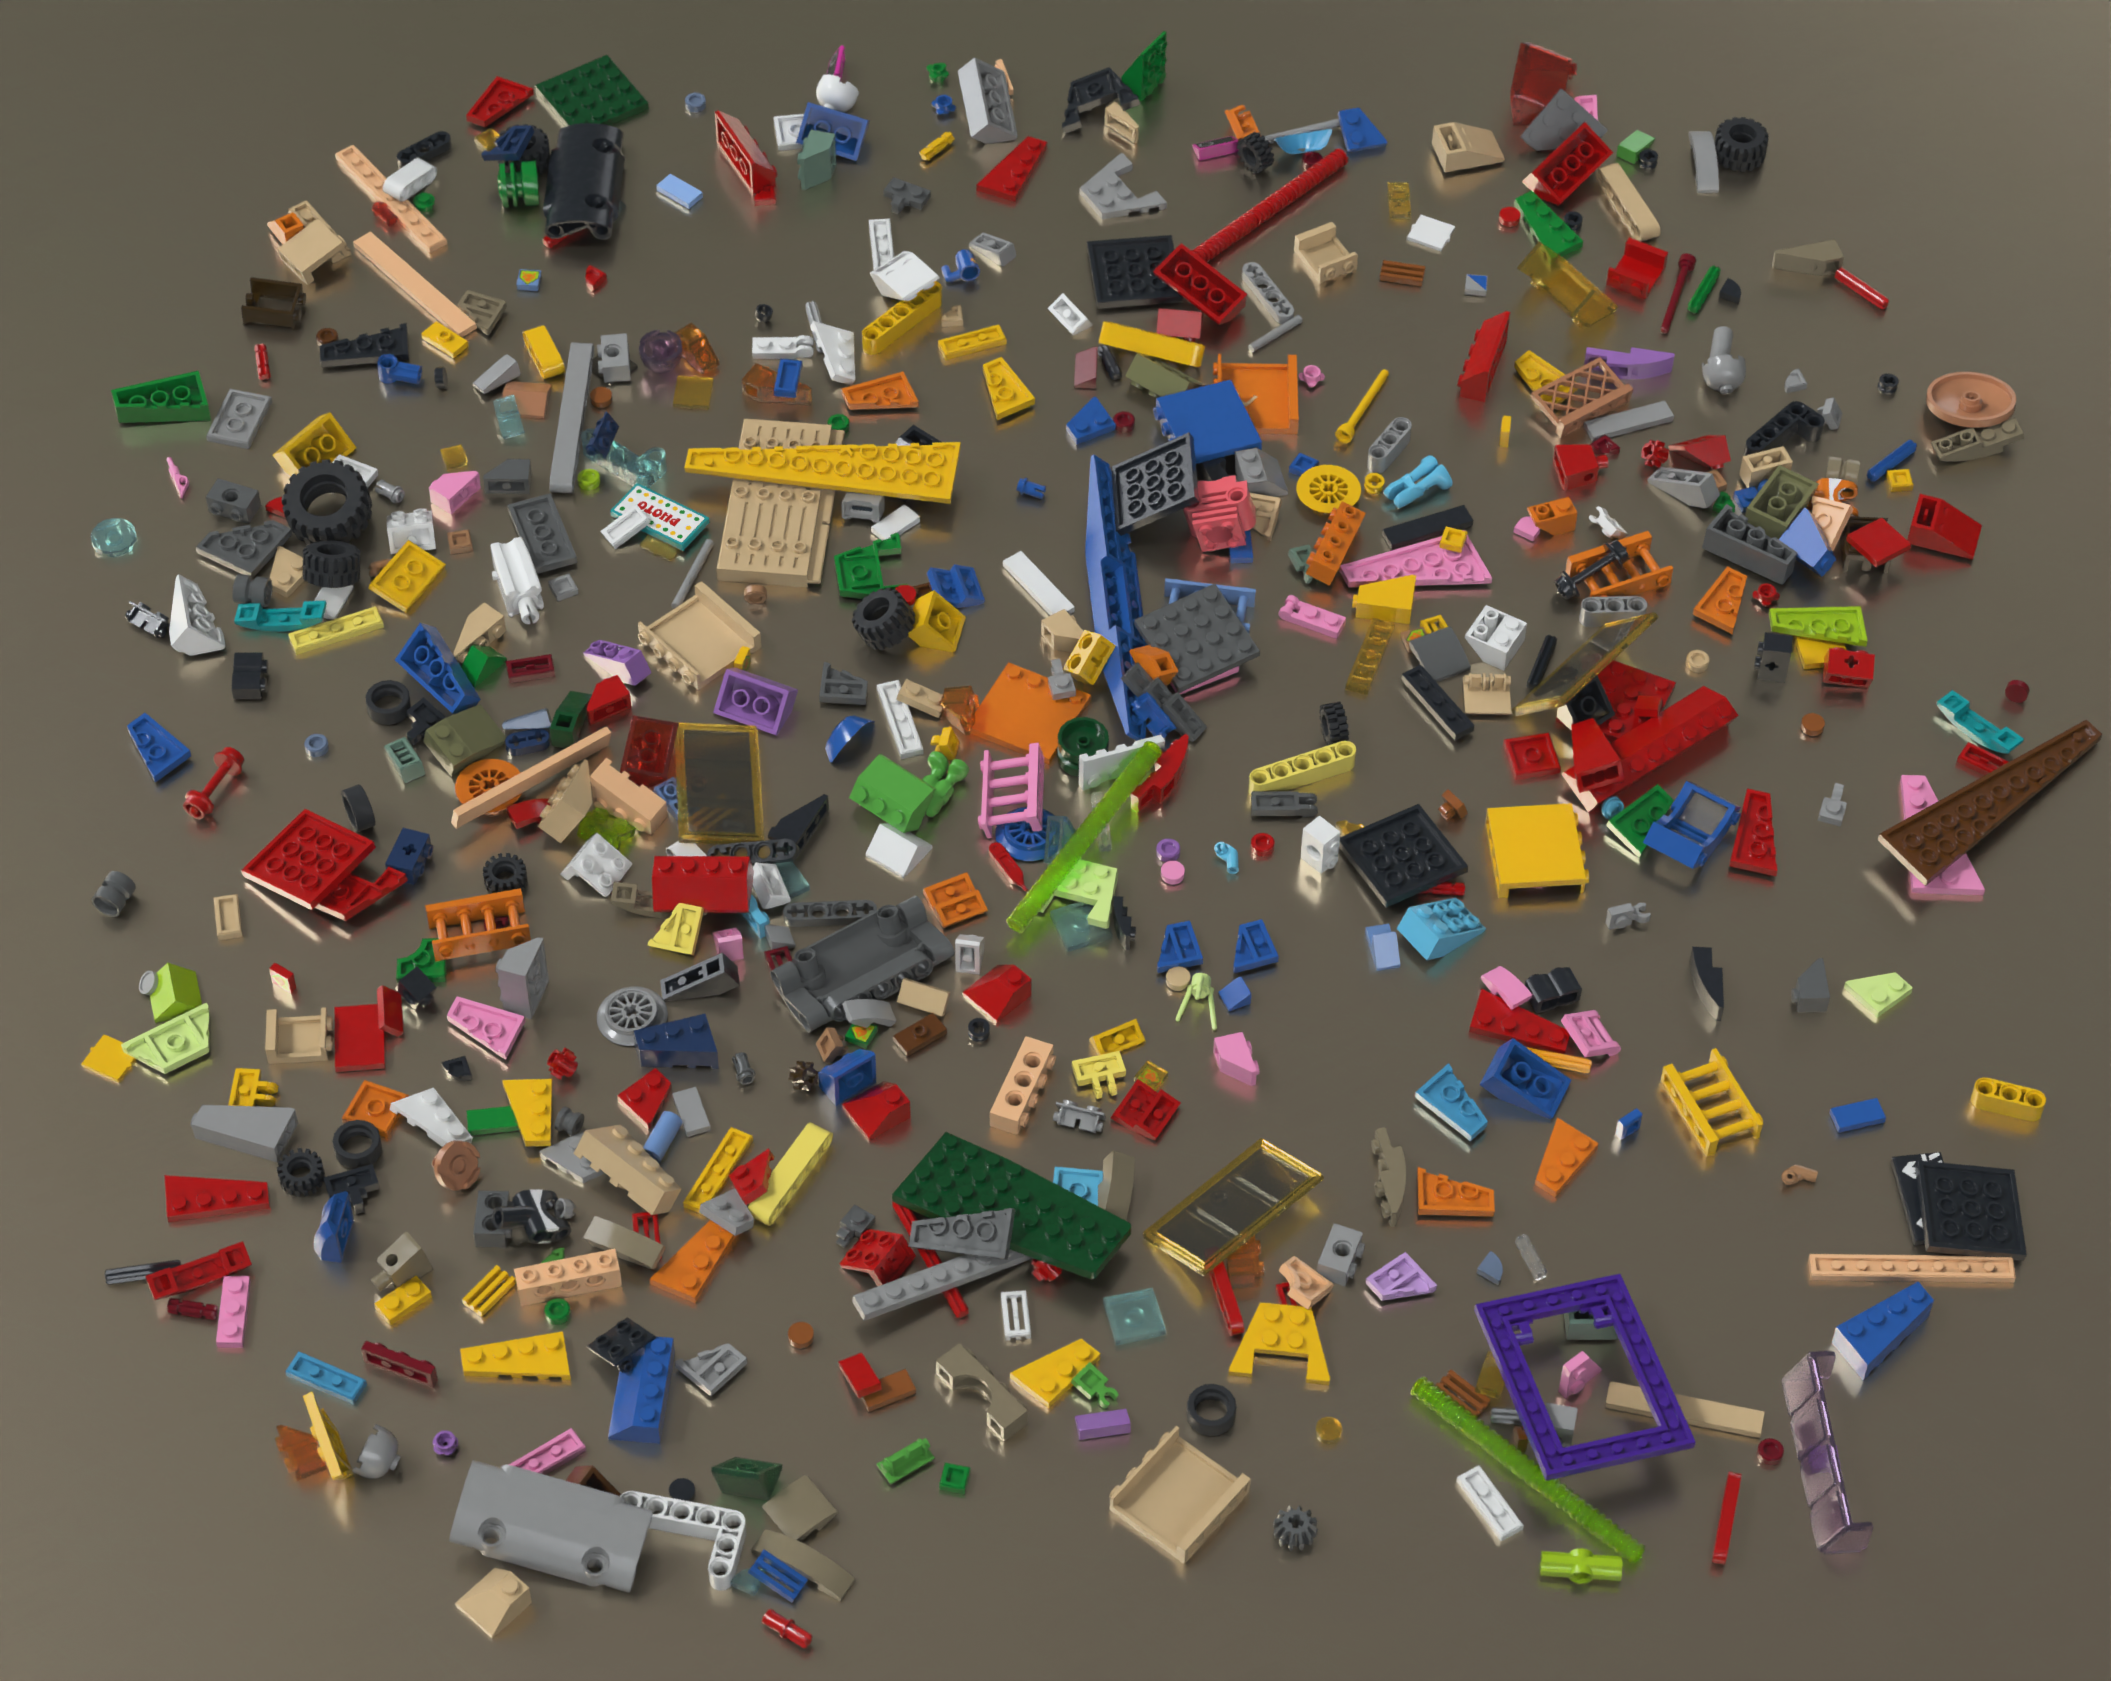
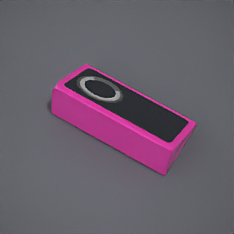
M843 45L830 58L827 75L840 77V82L845 66V47Z
M1233 136L1192 144L1199 161L1239 152L1237 149L1238 140Z

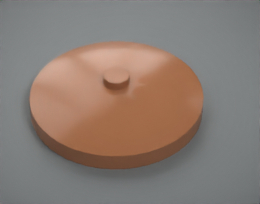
M1956 372L1943 375L1929 385L1926 403L1935 416L1948 423L1963 427L1981 428L1998 425L2008 420L2015 411L2016 394L2008 384L1996 377L1976 372Z

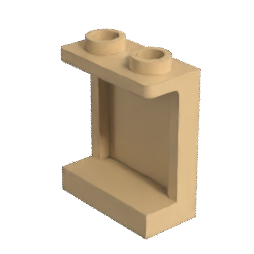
M316 219L277 248L282 261L307 285L314 281L311 272L339 252L344 257L348 255L345 249L347 244L340 235L336 236L332 228L327 223L323 224L319 219Z
M1333 222L1295 236L1294 252L1319 283L1332 280L1335 277L1357 269L1358 254L1356 252L1349 253L1336 237V226Z
M326 1007L321 1008V1015L282 1018H278L277 1009L267 1010L265 1052L268 1064L328 1061V1051H332L333 1048L332 1036H329V1031H333V1018L328 1016Z

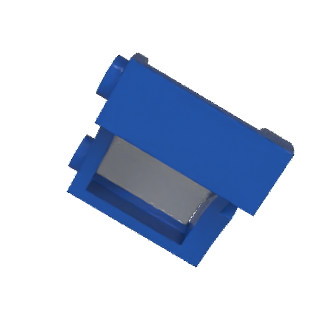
M1686 781L1671 806L1672 813L1669 816L1663 815L1652 823L1643 843L1692 869L1699 866L1703 867L1731 825L1735 826L1741 816V813H1739L1741 807L1693 782Z

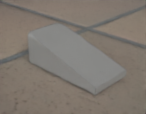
M984 232L969 243L971 248L1000 266H1005L1016 257L1013 243Z
M508 354L503 356L475 380L473 386L485 394L520 376L521 373L517 361Z

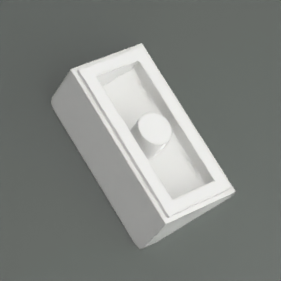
M1063 293L1048 307L1051 313L1073 336L1093 325Z
M353 585L341 588H321L314 601L326 600L327 605L323 618L334 620L338 617L354 588Z
M756 862L753 866L754 876L752 885L762 908L769 909L790 903L791 898L777 865Z

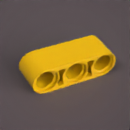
M542 325L523 331L525 345L542 378L547 379L565 373L563 360L546 327Z
M1983 1077L1975 1082L1971 1103L1974 1107L1981 1110L2034 1122L2038 1121L2042 1116L2046 1097L2041 1091Z

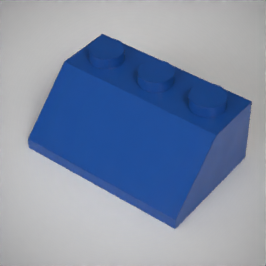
M807 102L796 143L803 145L804 138H808L810 130L834 133L836 155L857 161L865 141L870 120Z

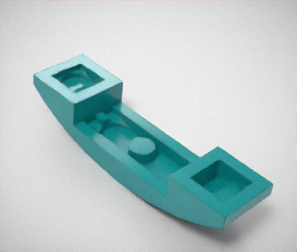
M326 600L304 601L302 608L263 609L260 603L238 604L234 623L249 629L272 632L305 629L323 621L327 603Z
M1953 690L1937 701L1938 708L1954 726L1969 738L1988 749L2008 754L2024 742L2023 737L2008 727L2000 730L1969 708L1970 701Z

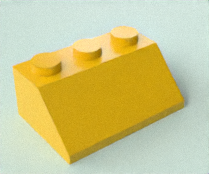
M331 412L318 416L277 450L273 457L285 473L292 476L293 474L297 475L299 473L298 469L303 466L305 468L311 466L310 463L315 461L322 463V460H330L332 463L339 454L346 457L357 447Z

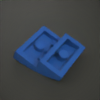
M954 564L950 570L930 567L927 576L932 591L935 590L955 608L971 607L985 602L973 567Z

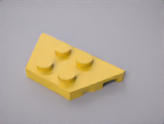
M310 1392L304 1395L303 1398L313 1424L310 1430L314 1439L319 1441L321 1447L318 1448V1453L322 1461L327 1463L332 1479L343 1480L354 1475L337 1428L330 1420L324 1408L319 1409L315 1394Z

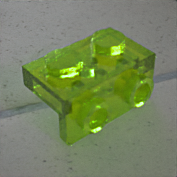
M596 808L587 812L580 821L577 836L587 841L598 833L619 851L621 842L633 837L636 827L628 824L624 819L616 818L609 814L605 809Z

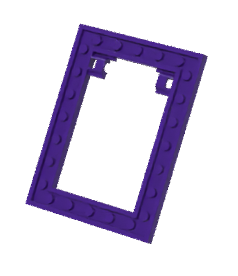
M1621 1274L1475 1304V1314L1546 1481L1695 1447L1696 1441ZM1580 1310L1581 1313L1588 1312L1589 1315H1593V1324L1596 1329L1613 1326L1658 1427L1563 1448L1520 1346L1531 1344L1534 1341L1529 1324H1533V1320ZM1520 1330L1521 1332L1519 1334H1514V1331Z

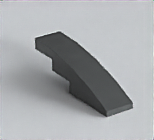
M1138 662L1132 665L1120 678L1137 697L1148 692L1156 700L1164 713L1170 717L1172 723L1176 726L1174 730L1181 735L1187 734L1191 742L1195 741L1207 728L1179 692L1172 694L1158 677L1152 679Z

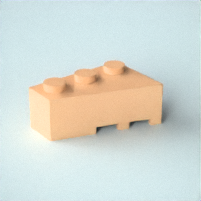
M606 757L590 776L593 806L599 811H605L613 815L619 821H625L641 832L644 831L652 835L668 817L666 801L643 784L640 787L628 779L630 774L625 771L622 774L610 766L612 761Z

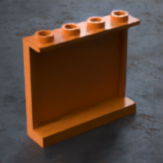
M1218 354V361L1213 362V376H1217V379H1213V384L1231 380L1237 393H1239L1240 399L1245 403L1252 397L1258 396L1245 407L1258 434L1297 435L1299 421L1297 355H1288L1287 364L1221 363V354Z

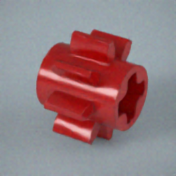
M1649 440V443L1643 446L1641 458L1646 460L1645 465L1660 468L1661 464L1667 461L1669 449L1664 448L1665 442Z
M564 1047L562 1052L558 1049L554 1050L547 1061V1065L550 1066L548 1069L551 1072L550 1074L561 1080L563 1075L567 1078L571 1077L578 1067V1062L575 1061L577 1058L574 1055L575 1053Z
M1034 1258L1031 1262L1033 1265L1032 1269L1034 1270L1032 1274L1039 1281L1044 1279L1051 1282L1062 1272V1268Z

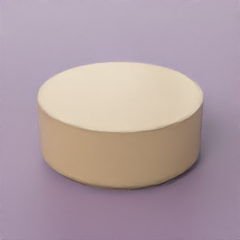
M1701 650L1689 652L1686 658V667L1695 673L1706 671L1710 661L1708 654Z
M1179 966L1169 969L1166 974L1167 986L1174 991L1187 989V986L1190 985L1189 971Z

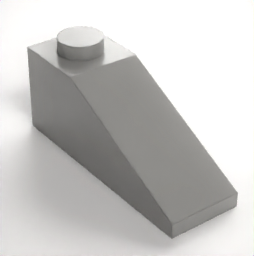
M1660 467L1648 478L1650 484L1689 506L1708 508L1720 496L1712 473Z

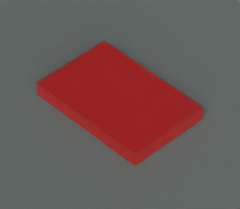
M378 1004L334 1007L335 1071L384 1069L385 1031L379 1029Z

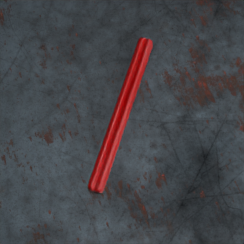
M892 1201L894 1210L910 1236L912 1221H918L912 1210ZM917 1248L928 1268L942 1263L936 1251ZM957 1287L942 1292L957 1318L968 1315L969 1308Z

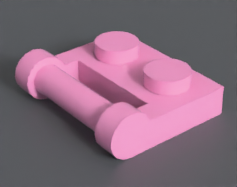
M1596 1010L1565 1014L1563 1016L1562 1024L1585 1058L1604 1054L1613 1056L1620 1052V1045L1617 1041H1613L1601 1023L1600 1015Z

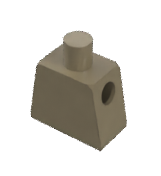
M406 1231L377 1258V1263L382 1271L374 1276L371 1281L379 1291L383 1290L390 1283L398 1288L415 1275L420 1279L433 1270L423 1249Z

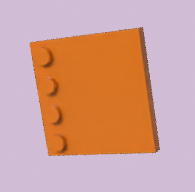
M1008 662L966 725V732L1025 756L1029 754V744L1039 743L1045 757L1044 763L1050 765L1057 754V737L1060 727L1071 719L1081 717L1091 701V694L1076 689V696L1053 700L1047 677Z

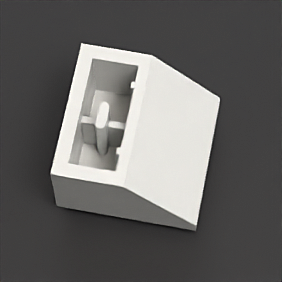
M1486 605L1466 633L1465 639L1483 662L1504 671L1525 641L1527 623Z

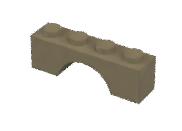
M958 1343L936 1360V1374L953 1391L961 1388H971L980 1391L989 1399L991 1405L987 1410V1425L1004 1442L1028 1424V1408L1025 1403L1013 1397L1007 1385L1003 1382L999 1383L994 1378L990 1368L986 1365L982 1366L970 1349H965Z

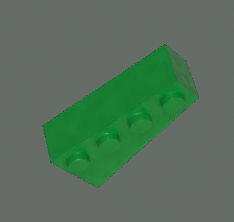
M199 370L111 390L119 423L211 421Z

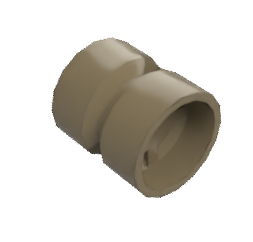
M1829 456L1825 478L1848 480L1857 485L1861 461L1848 459L1845 463L1842 458Z

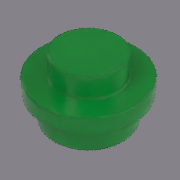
M420 193L413 199L414 206L420 212H428L432 210L435 198L430 193Z

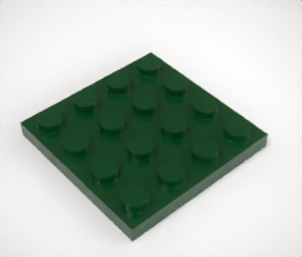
M604 55L535 85L537 94L565 127L579 123H597L610 126L649 109L647 100L608 55Z

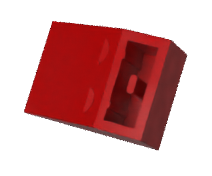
M1919 494L1907 540L1915 546L1973 559L1982 525L1941 498Z

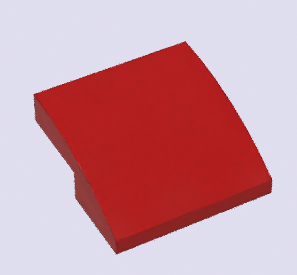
M1137 1079L1111 1116V1119L1141 1136L1156 1140L1181 1102L1162 1089L1156 1092Z

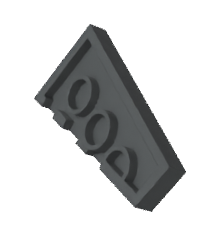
M1008 1208L978 1214H963L955 1217L912 1221L909 1247L1008 1260L1016 1209Z

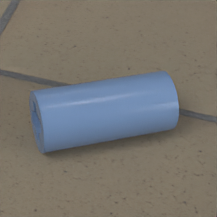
M664 1111L644 1144V1150L658 1163L661 1162L681 1127L682 1119L673 1112Z

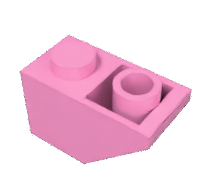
M1243 1032L1214 1038L1213 1053L1220 1072L1247 1085H1256V1075L1260 1073L1257 1060L1252 1059V1046L1249 1040H1245Z

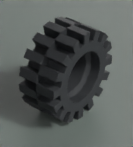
M1253 132L1238 141V156L1242 157L1240 159L1241 162H1245L1244 166L1246 168L1249 167L1250 172L1260 173L1273 164L1274 158L1272 157H1274V153L1271 152L1273 150L1272 146L1269 147V141H1265V137L1261 136L1259 132Z
M1341 702L1321 705L1319 710L1321 716L1319 718L1326 744L1331 745L1341 741H1348L1349 726L1347 724V716H1345V709H1343Z
M500 853L497 859L492 856L490 858L491 862L486 861V867L483 866V878L487 891L489 890L490 894L520 888L523 892V888H526V882L528 881L526 866L521 858L518 860V856L515 854L511 858L510 853H506V857H502V853ZM503 872L514 874L513 877L505 880L496 878L497 875Z
M297 1148V1153L290 1150V1156L284 1154L282 1156L283 1161L279 1160L277 1173L282 1189L284 1191L287 1190L289 1195L295 1192L296 1197H300V1194L303 1192L304 1196H309L308 1191L310 1190L312 1193L317 1192L316 1186L321 1188L322 1181H324L323 1177H325L322 1159L320 1156L318 1157L315 1151L311 1154V1150L307 1148L305 1152L302 1151V1148ZM305 1167L311 1170L304 1177H294L291 1175L298 1168Z

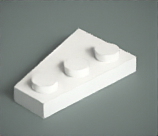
M813 321L810 328L817 335L818 340L816 342L818 347L823 350L825 355L823 360L831 379L852 386L855 381L854 332Z
M434 1088L392 1102L390 1105V1110L396 1115L400 1113L405 1116L409 1124L413 1127L417 1125L425 1130L427 1136L442 1147L453 1140L472 1144L473 1137Z

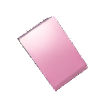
M736 927L712 932L717 954L723 953L731 961L744 959L742 935Z

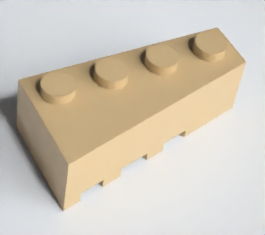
M621 1125L585 1130L573 1153L580 1159L584 1156L592 1162L590 1167L596 1172L602 1170L610 1176L609 1182L615 1187L629 1191L627 1196L651 1215L669 1212L682 1189L674 1181V1178L668 1175L659 1163L644 1150L643 1146L628 1133V1130Z

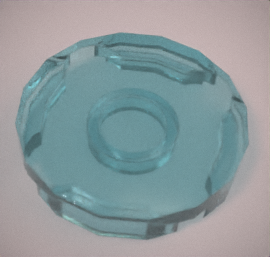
M121 518L106 519L98 523L93 528L90 536L95 551L101 555L102 553L107 554L108 557L124 555L133 548V544L137 541L135 527L129 521Z

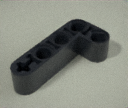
M1793 401L1746 440L1743 456L1781 447L1795 434L1806 441L1816 442L1822 436L1825 419L1806 404Z

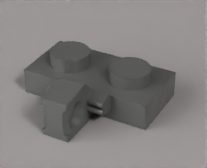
M893 177L884 189V197L892 200L891 212L900 214L905 205L922 210L931 197V191Z

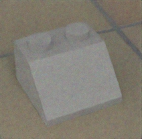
M1258 448L1235 451L1234 471L1238 482L1247 480L1250 493L1272 497L1288 495V490L1276 458Z

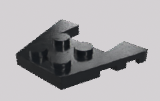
M1110 67L1071 82L1067 98L1068 108L1065 109V122L1062 123V128L1065 134L1081 128L1082 123L1079 113L1090 111L1094 107L1110 103L1119 98L1123 111L1141 105L1140 100Z

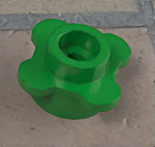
M945 63L930 64L926 67V70L929 71V78L934 82H942L949 76Z

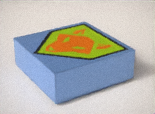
M520 269L516 284L517 290L539 291L542 276L541 270Z

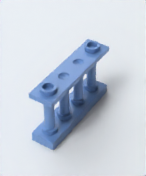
M1165 578L1164 597H1170V604L1179 600V598H1184L1212 584ZM1216 584L1228 604L1238 605L1236 616L1250 635V624L1244 623L1247 607H1255L1256 589Z

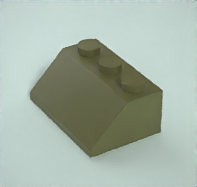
M1136 353L1125 377L1132 380L1130 384L1140 389L1145 387L1149 390L1148 394L1155 398L1207 386L1154 356Z

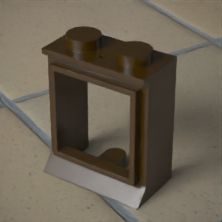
M251 277V293H246V305L241 306L243 325L248 322L292 327V330H294L296 322L301 320V306H305L306 293H303L302 284ZM260 298L293 301L291 311L258 307Z
M1850 516L1840 536L1843 572L1848 571L1850 560H1862L1863 571L1871 569L1872 563L1857 550L1851 549V544L1846 539L1848 534L1879 519L1878 517ZM1891 560L1883 564V573L1889 572Z

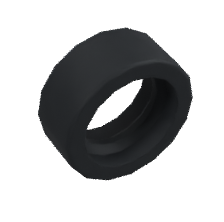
M380 681L369 688L365 696L367 712L371 719L379 724L390 725L401 722L407 717L406 711L411 708L409 691L405 685L398 681ZM385 696H396L402 699L398 706L391 709H382L375 706V703Z
M358 784L342 790V801L353 828L360 832L375 826L376 821L373 809L363 787Z
M353 1120L346 1122L334 1133L332 1142L336 1159L341 1165L349 1169L374 1164L381 1155L382 1144L379 1131L373 1124L367 1121ZM354 1136H366L372 1140V1145L369 1149L357 1154L348 1153L342 1147L346 1140Z
M1204 1384L1197 1387L1190 1394L1187 1401V1420L1195 1431L1207 1436H1218L1227 1432L1233 1426L1236 1418V1400L1231 1391L1221 1385ZM1213 1399L1223 1403L1227 1408V1412L1223 1418L1207 1420L1197 1414L1196 1407L1204 1400Z

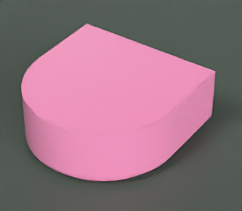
M1530 516L1521 518L1515 525L1514 533L1533 542L1539 535L1540 528L1535 526Z

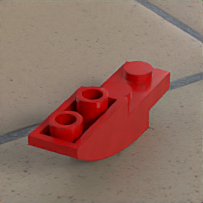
M1184 734L1180 739L1174 740L1170 748L1156 757L1154 771L1149 774L1145 782L1140 786L1137 785L1131 792V809L1138 813L1153 799L1161 804L1176 787L1187 762L1189 741L1187 734Z

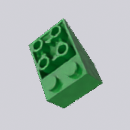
M1163 31L1121 76L1122 82L1131 89L1134 95L1138 96L1140 101L1151 95L1153 90L1159 84H1162L1166 78V31Z

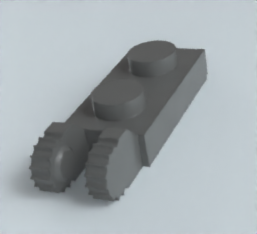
M1298 791L1251 792L1252 816L1301 815L1302 817H1313L1318 813V808L1313 805L1317 803V795L1313 793H1299Z

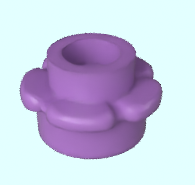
M441 1431L433 1439V1449L439 1455L444 1454L448 1456L453 1454L459 1444L457 1437L450 1431Z

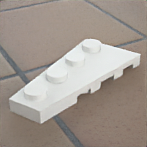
M1161 735L1137 740L1129 747L1121 744L1116 746V749L1107 752L1105 749L1096 751L1093 756H1088L1087 754L1079 755V786L1083 791L1091 787L1094 788L1100 783L1115 779L1123 773L1136 770L1144 764L1155 761L1160 753L1165 752L1164 738Z

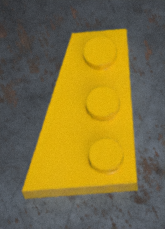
M1079 1339L1011 1372L1010 1378L1049 1408L1073 1385L1071 1383L1072 1379L1089 1362L1094 1365L1100 1360L1101 1353L1083 1339Z

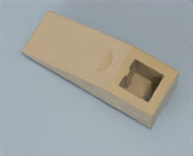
M485 602L468 615L453 653L460 666H462L472 645L488 646L506 631L504 616Z

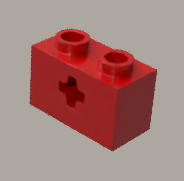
M1841 647L1829 648L1824 657L1823 682L1868 689L1874 677L1875 654H1869L1863 650L1847 651Z

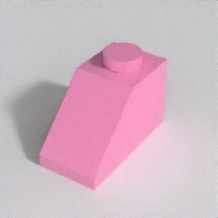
M477 471L443 474L439 479L433 481L429 487L431 503L452 514L481 488L479 473Z

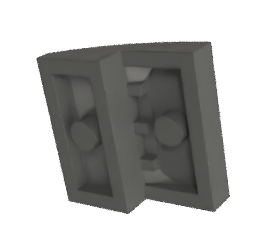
M1451 626L1410 640L1409 642L1410 649L1422 667L1436 682L1471 670L1464 649Z

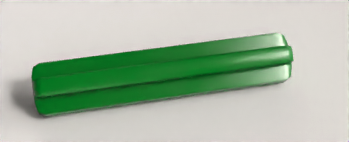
M1710 266L1688 303L1687 309L1689 312L1695 314L1700 310L1720 275L1721 269L1719 267Z

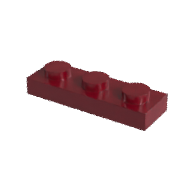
M365 1341L361 1348L365 1363L432 1388L438 1380L436 1367L427 1360L420 1361L414 1359L405 1352L390 1350L385 1345L377 1342Z

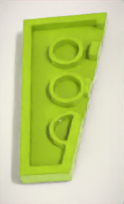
M1861 606L1770 608L1769 610L1772 632L1863 647L1867 646L1868 640Z

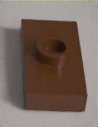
M931 1013L893 1035V1041L908 1057L946 1035L947 1028L934 1013Z

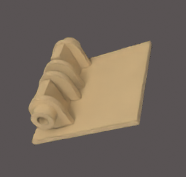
M1469 673L1464 675L1465 714L1511 715V676H1506V673L1495 674L1494 677L1492 673L1489 674V677H1486L1485 673L1482 674V677L1481 674Z

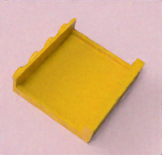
M1572 803L1487 808L1485 824L1498 898H1508L1509 889L1563 885H1579L1580 893H1584L1585 884L1589 883V871L1584 869L1583 864L1586 861L1585 851L1580 849L1582 835L1581 831H1577L1576 828L1578 827V814L1573 812Z

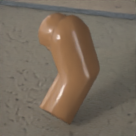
M383 559L371 563L368 567L370 569L369 576L375 578L391 559Z

